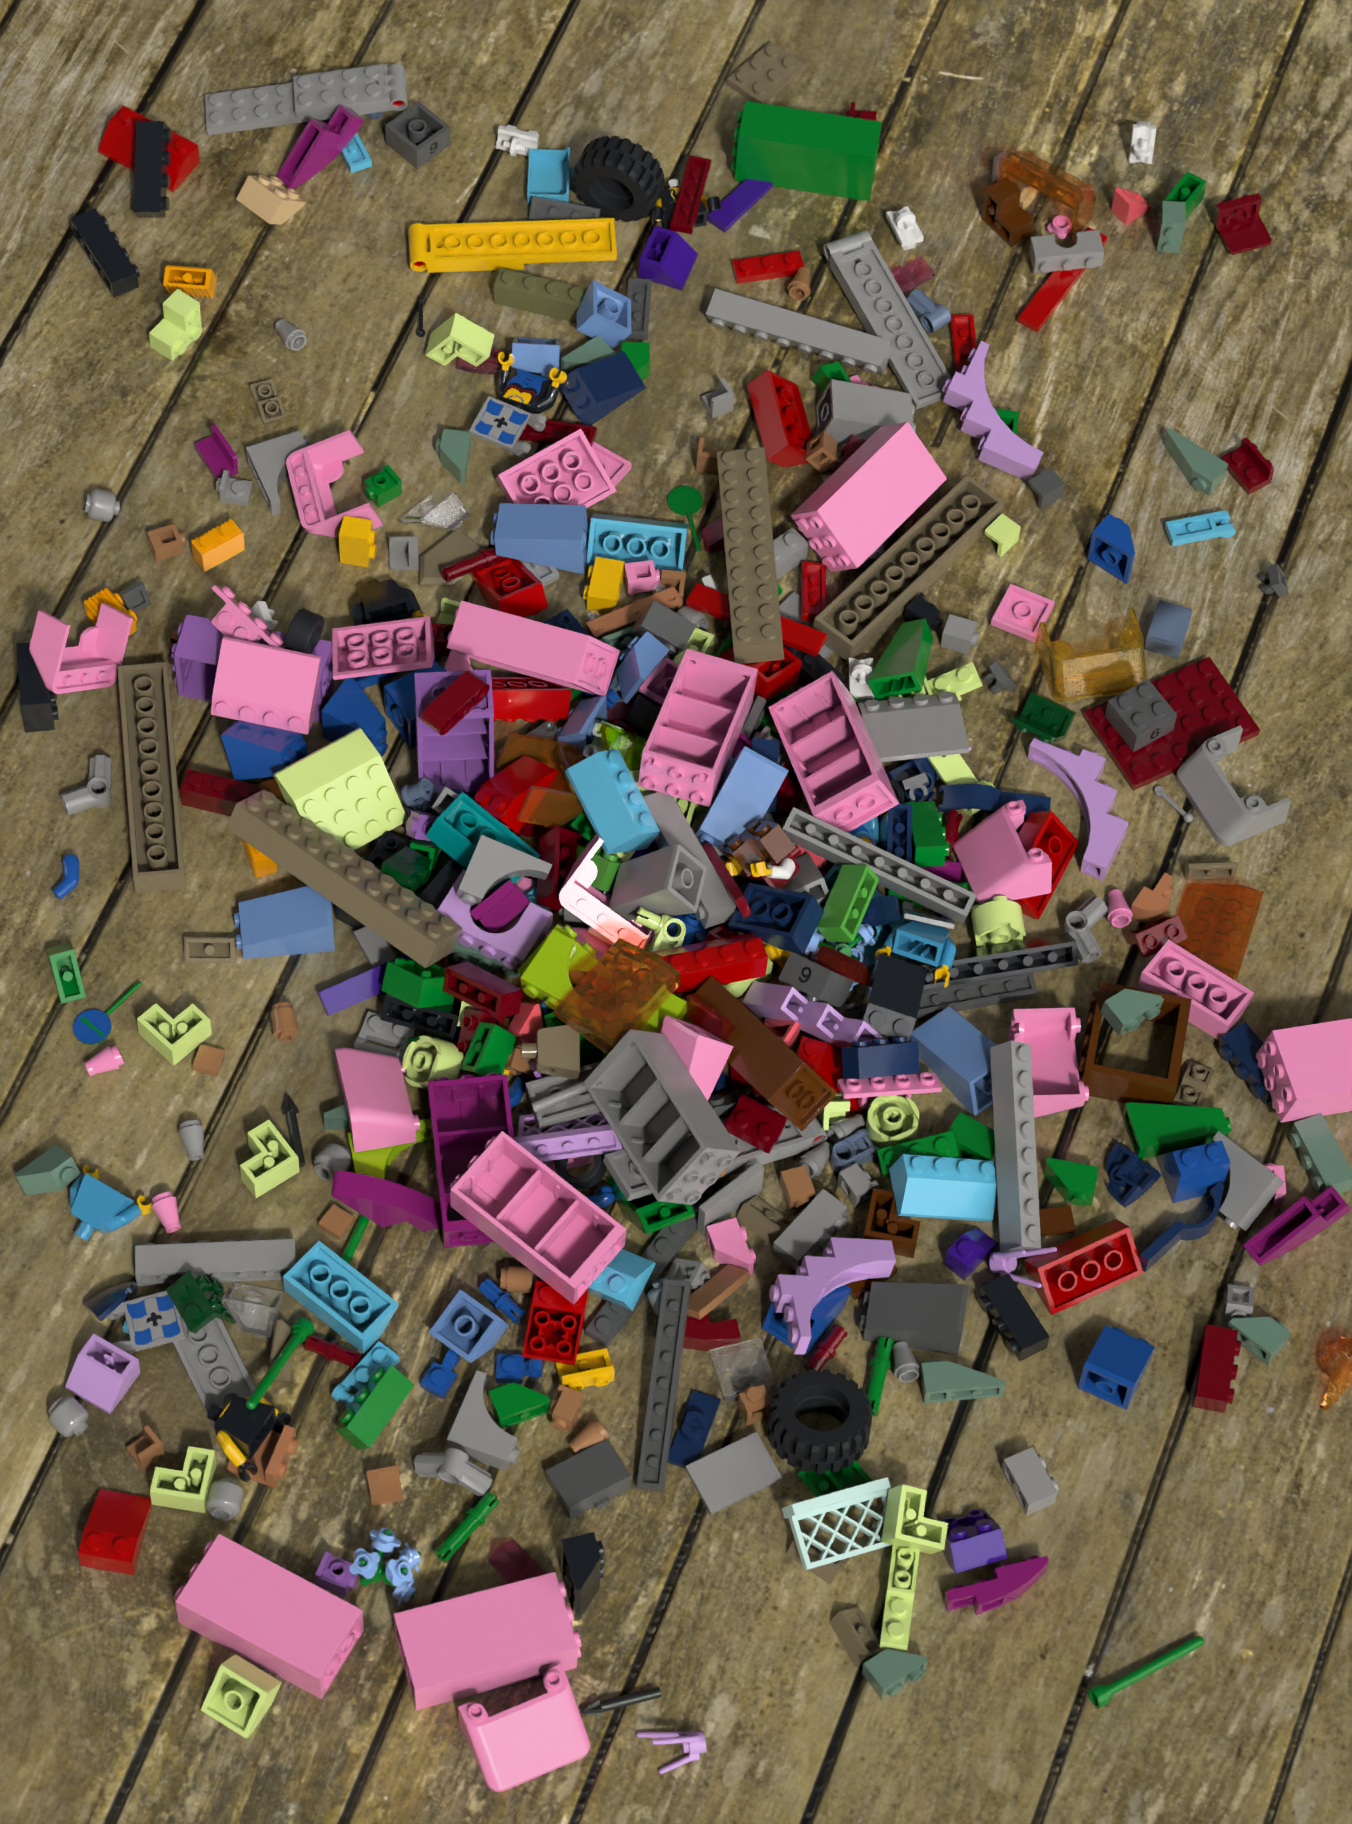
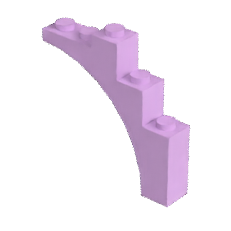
M981 341L978 348H973L967 361L971 362L970 365H964L961 373L955 372L952 380L947 379L942 390L946 393L943 402L963 411L960 418L963 421V425L960 431L981 440L978 446V450L981 451L978 460L1029 482L1033 478L1044 452L1027 444L1014 434L1000 419L992 406L984 379L985 357L990 344Z
M1033 738L1029 747L1028 759L1045 767L1057 776L1072 792L1081 807L1086 822L1088 842L1080 872L1104 881L1126 837L1129 822L1124 821L1121 817L1109 814L1115 803L1117 790L1108 784L1098 782L1103 773L1106 758L1096 752H1089L1085 749L1082 750L1080 756H1077L1069 750H1063Z
M831 1237L827 1248L823 1249L822 1257L804 1256L801 1266L797 1267L796 1275L778 1274L775 1284L770 1287L769 1297L770 1301L774 1302L775 1312L784 1313V1320L788 1322V1340L793 1345L794 1354L805 1355L811 1340V1313L823 1297L836 1288L854 1281L890 1277L896 1262L892 1240Z

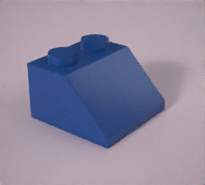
M1108 514L1092 533L1087 560L1127 584L1130 581L1135 557L1130 528L1122 519Z

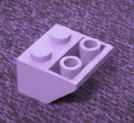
M93 1334L78 1354L65 1389L106 1413L111 1414L141 1373L139 1360Z

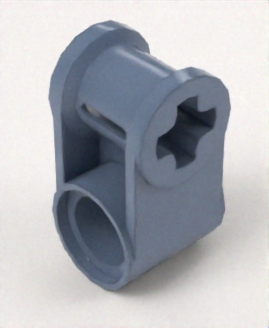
M422 778L412 786H403L401 788V795L405 804L414 810L436 814L432 811V806L443 790L435 786L427 778Z
M867 1129L859 1130L833 1146L830 1167L834 1172L839 1173L847 1164L853 1163L854 1165L857 1163L860 1166L869 1163L878 1157L877 1149H880V1147L875 1146L871 1141ZM838 1156H845L847 1159H841Z

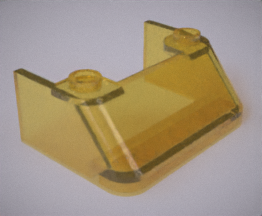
M1134 607L1128 610L1125 629L1119 636L1120 647L1074 655L1069 643L1061 640L1050 642L1045 623H1039L1036 648L1051 696L1054 700L1065 703L1119 694L1146 681L1144 638Z

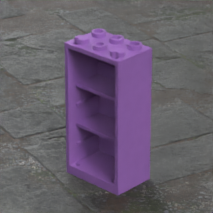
M186 615L184 624L180 623L177 634L179 640L177 644H173L171 658H174L173 672H176L174 684L178 687V696L212 702L222 639L225 637L211 623L213 619ZM267 630L270 633L274 632L278 636H280L284 640V643L282 645L285 647V638L287 633ZM263 638L258 641V644L270 646ZM319 640L311 654L321 656L314 722L322 723V709L329 702L334 685L332 642L326 640Z
M491 669L470 670L490 685L489 692L476 707L445 735L438 734L421 721V715L425 708L465 671L414 673L418 781L422 778H427L442 790L447 787L452 791L456 789L461 790L466 795L476 794L483 783L494 777V709Z

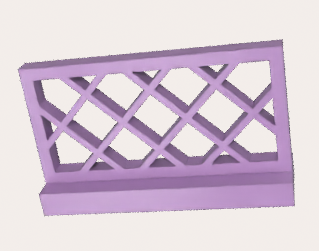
M602 1112L588 1115L584 1120L577 1118L547 1127L549 1129L544 1133L540 1132L542 1129L539 1128L535 1114L522 1115L519 1117L518 1136L514 1139V1141L541 1162L610 1153L623 1149V1145ZM597 1120H598V1121H601L600 1123H598V1124L595 1125V1126L592 1125V1123H594V1122L597 1121ZM537 1123V1124H535V1125L532 1126V1127H529V1126L526 1125V1124ZM570 1124H574V1125H575V1126H573V1127L570 1128V1129H567V1128H566V1127L569 1126Z

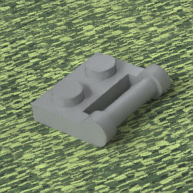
M368 1011L353 1049L398 1056L399 1062L403 1061L408 1037H415L417 1030L380 1020V1014ZM367 1040L399 1048V1050L395 1051L392 1049L367 1043Z

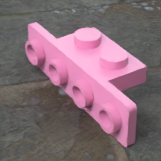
M215 584L211 589L226 604L211 623L225 637L258 643L263 638L270 646L286 649L282 645L284 640L276 633L268 632L266 630L268 625L259 617L254 618L250 614L251 608L242 601L238 603L234 599L236 594L227 586L221 588Z
M929 1072L866 1079H839L837 1081V1086L843 1098H858L860 1109L870 1108L872 1102L878 1096L897 1095L903 1098L906 1096L911 1099V1094L942 1091V1085L937 1075Z

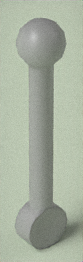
M1162 786L1155 787L1154 794L1156 796H1162L1183 816L1185 822H1192L1193 815L1191 813H1186L1164 793Z

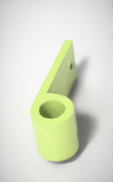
M960 754L927 758L945 785L969 783L994 787L991 782H986L985 780L978 782ZM962 809L969 816L980 811V809Z

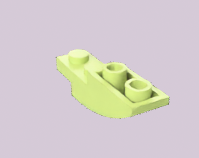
M971 662L928 681L925 676L921 691L882 698V700H889L893 697L910 698L919 694L928 696L938 695L941 692L956 693L958 701H961L960 695L983 685L974 663Z
M893 1545L879 1648L907 1652L920 1549Z

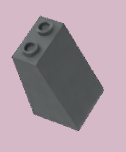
M872 1282L871 1290L865 1291L863 1307H868L867 1315H861L859 1330L864 1331L863 1341L877 1343V1338L884 1336L886 1337L885 1342H887L888 1338H891L894 1341L893 1345L903 1341L908 1344L909 1348L958 1355L969 1285Z

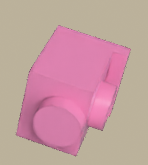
M653 560L624 564V581L628 597H633L635 593L657 591V584L661 583L659 569L654 567Z

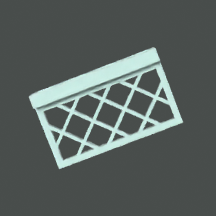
M888 1477L782 1508L784 1518H789L804 1571L890 1546V1544L881 1543L882 1537L877 1535L885 1520L888 1498L887 1489L891 1488ZM881 1497L884 1506L881 1515L869 1509L873 1499ZM851 1505L862 1510L857 1522L846 1516ZM826 1512H830L838 1517L833 1529L822 1523ZM866 1514L878 1520L873 1532L862 1526ZM806 1519L815 1524L809 1536L801 1532L798 1520ZM842 1521L854 1527L849 1539L838 1533ZM818 1528L830 1534L825 1546L813 1539ZM859 1530L870 1537L866 1547H861L853 1542ZM835 1537L846 1543L842 1554H837L829 1549ZM811 1544L822 1550L818 1561L810 1563L807 1553Z

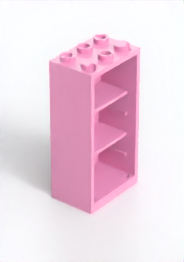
M908 422L883 426L792 513L791 517L798 525L797 528L808 539L810 547L817 552L822 559L823 565H826L830 572L855 569L947 478Z
M461 601L460 606L456 610L454 626L448 635L449 642L447 645L448 649L478 662L606 697L620 650L585 634Z
M686 649L642 752L638 786L710 807L753 703L758 669Z
M833 671L768 707L815 818L848 833L899 804L854 698Z
M1352 1018L1273 1030L1257 1052L1256 1058L1258 1059L1257 1065L1261 1068L1264 1075L1265 1088L1270 1092L1273 1100L1272 1106L1276 1110V1114H1278L1280 1123L1306 1119L1320 1113L1325 1116L1352 1111Z
M502 1131L497 1137L494 1135L491 1140H488L484 1147L486 1150L481 1156H474L467 1166L469 1169L463 1176L459 1174L451 1183V1207L574 1305L625 1246L627 1229Z
M219 1534L215 1541L211 1540L207 1544L203 1553L204 1558L200 1564L196 1563L189 1574L190 1579L185 1587L181 1586L174 1597L178 1622L322 1699L364 1631L362 1610Z
M553 1572L395 1613V1637L415 1709L419 1710L544 1677L550 1668L560 1664L564 1671L577 1668V1658L581 1657L579 1648L581 1647V1640L578 1631H573V1613L570 1605L566 1606L564 1598L566 1597L565 1586L562 1580H557L556 1573Z

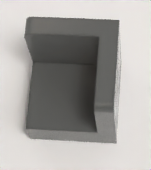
M1048 468L1030 479L1028 485L1039 495L1038 507L1042 510L1063 497L1065 483L1051 468Z

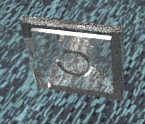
M431 492L397 520L402 524L456 530L464 524L463 520L469 514L456 492Z
M232 1281L222 1297L221 1303L244 1333L251 1334L254 1338L264 1339L271 1337L275 1330V1324L284 1297V1290Z

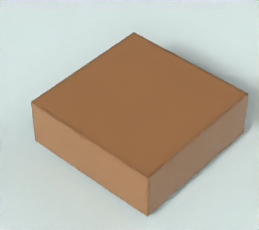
M200 1044L192 1065L193 1070L218 1076L225 1057V1050Z
M333 1204L318 1222V1227L340 1241L355 1222V1217Z

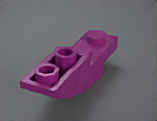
M1037 1555L1030 1556L1023 1562L1015 1564L1013 1562H1005L995 1568L993 1580L984 1578L976 1581L973 1585L965 1587L964 1585H955L945 1592L943 1601L946 1611L973 1605L975 1613L978 1615L1009 1603L1026 1592L1042 1577L1047 1570L1048 1556L1040 1558Z

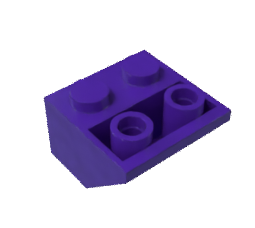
M655 226L639 260V278L652 279V282L683 290L698 257V253L677 232Z
M985 1509L971 1510L967 1515L957 1518L948 1517L941 1521L948 1523L943 1553L948 1565L955 1573L1007 1558L1002 1528Z

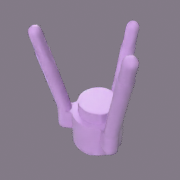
M1057 1248L994 1252L989 1260L990 1269L993 1273H999V1277L1009 1273L1013 1281L1040 1288L1042 1286L1041 1283L1010 1274V1272L1016 1269V1258L1056 1252Z
M693 1730L686 1732H638L636 1734L639 1738H661L653 1739L651 1741L653 1745L680 1743L682 1753H688V1756L659 1769V1774L671 1771L690 1761L700 1760L699 1754L706 1753V1740L702 1730L695 1732Z

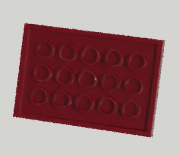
M1210 656L1151 682L1176 712L1177 717L1173 731L1135 752L1130 749L1105 718L1108 701L1092 707L1083 713V718L1132 791L1177 772L1178 768L1207 739L1240 725L1243 731L1239 744L1258 736L1260 733L1259 727Z

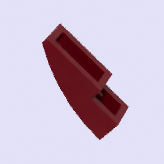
M708 1314L700 1320L694 1317L687 1318L683 1348L701 1351L740 1349L741 1335L737 1319L710 1323ZM656 1323L655 1336L657 1335L658 1323Z

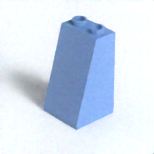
M499 504L498 513H494V527L496 529L491 531V545H495L496 555L585 574L589 542L586 505Z
M744 746L733 759L714 796L711 806L708 807L695 833L699 841L703 844L711 843L712 846L720 849L721 853L725 855L723 850L728 847L727 844L731 839L741 836L746 832V827L754 820L763 819L789 770Z
M305 886L238 902L239 912L234 913L235 928H241V934L236 935L237 950L242 949L243 959L335 951L331 901L311 887Z
M950 1006L938 1012L930 1020L912 1031L911 1041H918L920 1059L937 1075L941 1082L974 1117L993 1104L990 1047L995 1046V1043Z

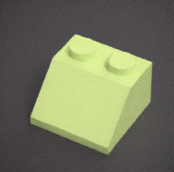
M235 1654L220 1665L201 1711L247 1739L271 1707L282 1682Z

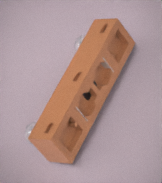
M658 582L651 588L653 595L639 598L630 605L615 608L612 612L603 616L596 610L588 611L586 614V631L593 638L599 640L604 636L634 626L642 610L653 601L676 612L682 608V599L674 586L666 589L664 584Z

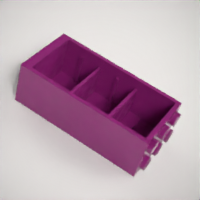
M488 1073L484 1077L464 1075L459 1077V1079L448 1080V1078L444 1077L434 1079L433 1082H428V1101L444 1248L495 1242L451 1207L450 1185L459 1174L462 1176L469 1169L467 1166L474 1156H481L486 1150L484 1148L486 1143L494 1135L497 1137L503 1131L514 1140L507 1074Z

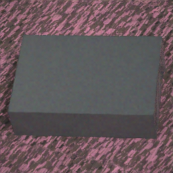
M607 1439L545 1470L546 1480L565 1508L569 1519L593 1507L597 1510L610 1503L609 1499L632 1488L631 1475Z

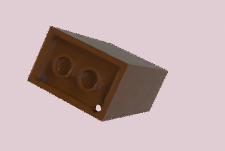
M712 975L686 1001L687 1013L683 1020L702 1027L734 1046L727 1062L801 1131L837 1095V1092Z

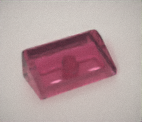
M513 1539L495 1548L488 1561L509 1584L546 1574Z

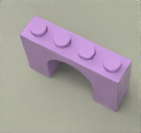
M463 869L437 911L453 919L457 925L463 928L458 938V942L467 948L472 947L480 951L485 957L489 959L494 958L502 962L511 970H518L542 943L544 933L548 932L552 927L553 913L530 902L520 920L512 929L503 933L485 932L478 928L471 918L472 914L470 911L477 907V904L468 905L462 902L460 897L456 896L466 872Z

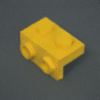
M607 1348L578 1354L575 1365L555 1362L560 1385L576 1391H581L584 1387L593 1385L602 1387L614 1381L615 1370L614 1366L611 1365Z

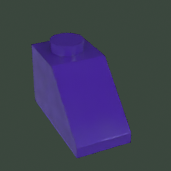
M979 1228L966 1232L947 1250L944 1265L965 1281L997 1248L998 1243Z

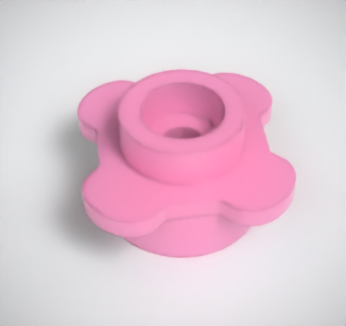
M1063 215L1056 216L1052 224L1047 225V230L1053 232L1059 239H1065L1067 234L1074 231L1075 228L1070 219Z

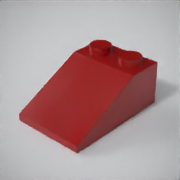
M506 558L493 563L489 568H480L470 573L471 578L490 609L524 618L529 615H536L541 610L548 608L542 582L519 560Z
M524 755L483 783L473 801L499 822L509 827L510 831L518 834L559 772Z
M802 1036L797 1056L837 1093H841L837 1086V1081L839 1079H847L843 1078L842 1050L826 1042ZM849 1098L850 1111L862 1114L864 1109H860L858 1098Z
M100 1489L86 1523L79 1547L80 1566L134 1576L152 1509L151 1498Z

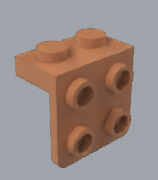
M285 1425L281 1434L270 1431L252 1459L245 1460L246 1463H254L258 1468V1472L255 1475H252L246 1469V1473L252 1481L277 1489L280 1479H284L287 1473L290 1455H294L298 1447L299 1439H296L295 1428ZM230 1460L227 1465L229 1473L238 1475L239 1466L235 1467Z

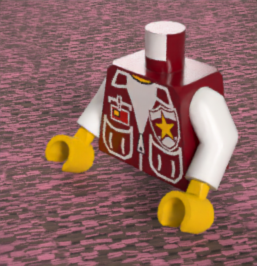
M794 844L796 848L779 863L776 864L770 861L766 863L765 861L750 864L752 875L747 877L740 874V876H742L745 882L750 880L754 884L783 889L800 870V866L795 859L801 854V850ZM730 860L723 861L731 876L738 875L739 872Z

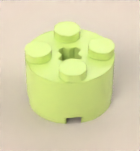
M996 896L990 902L975 905L971 908V918L977 947L1023 941V936H1026L1021 906L1014 901L1007 900L1006 896Z
M420 1036L418 1041H412L408 1045L402 1063L403 1069L407 1072L408 1077H405L408 1084L428 1090V1082H433L434 1079H441L442 1077L448 1078V1080L457 1079L464 1055L455 1044L429 1036Z
M897 1095L878 1096L874 1099L868 1110L865 1127L874 1145L879 1146L881 1149L916 1140L919 1124L918 1108L906 1096L905 1098Z

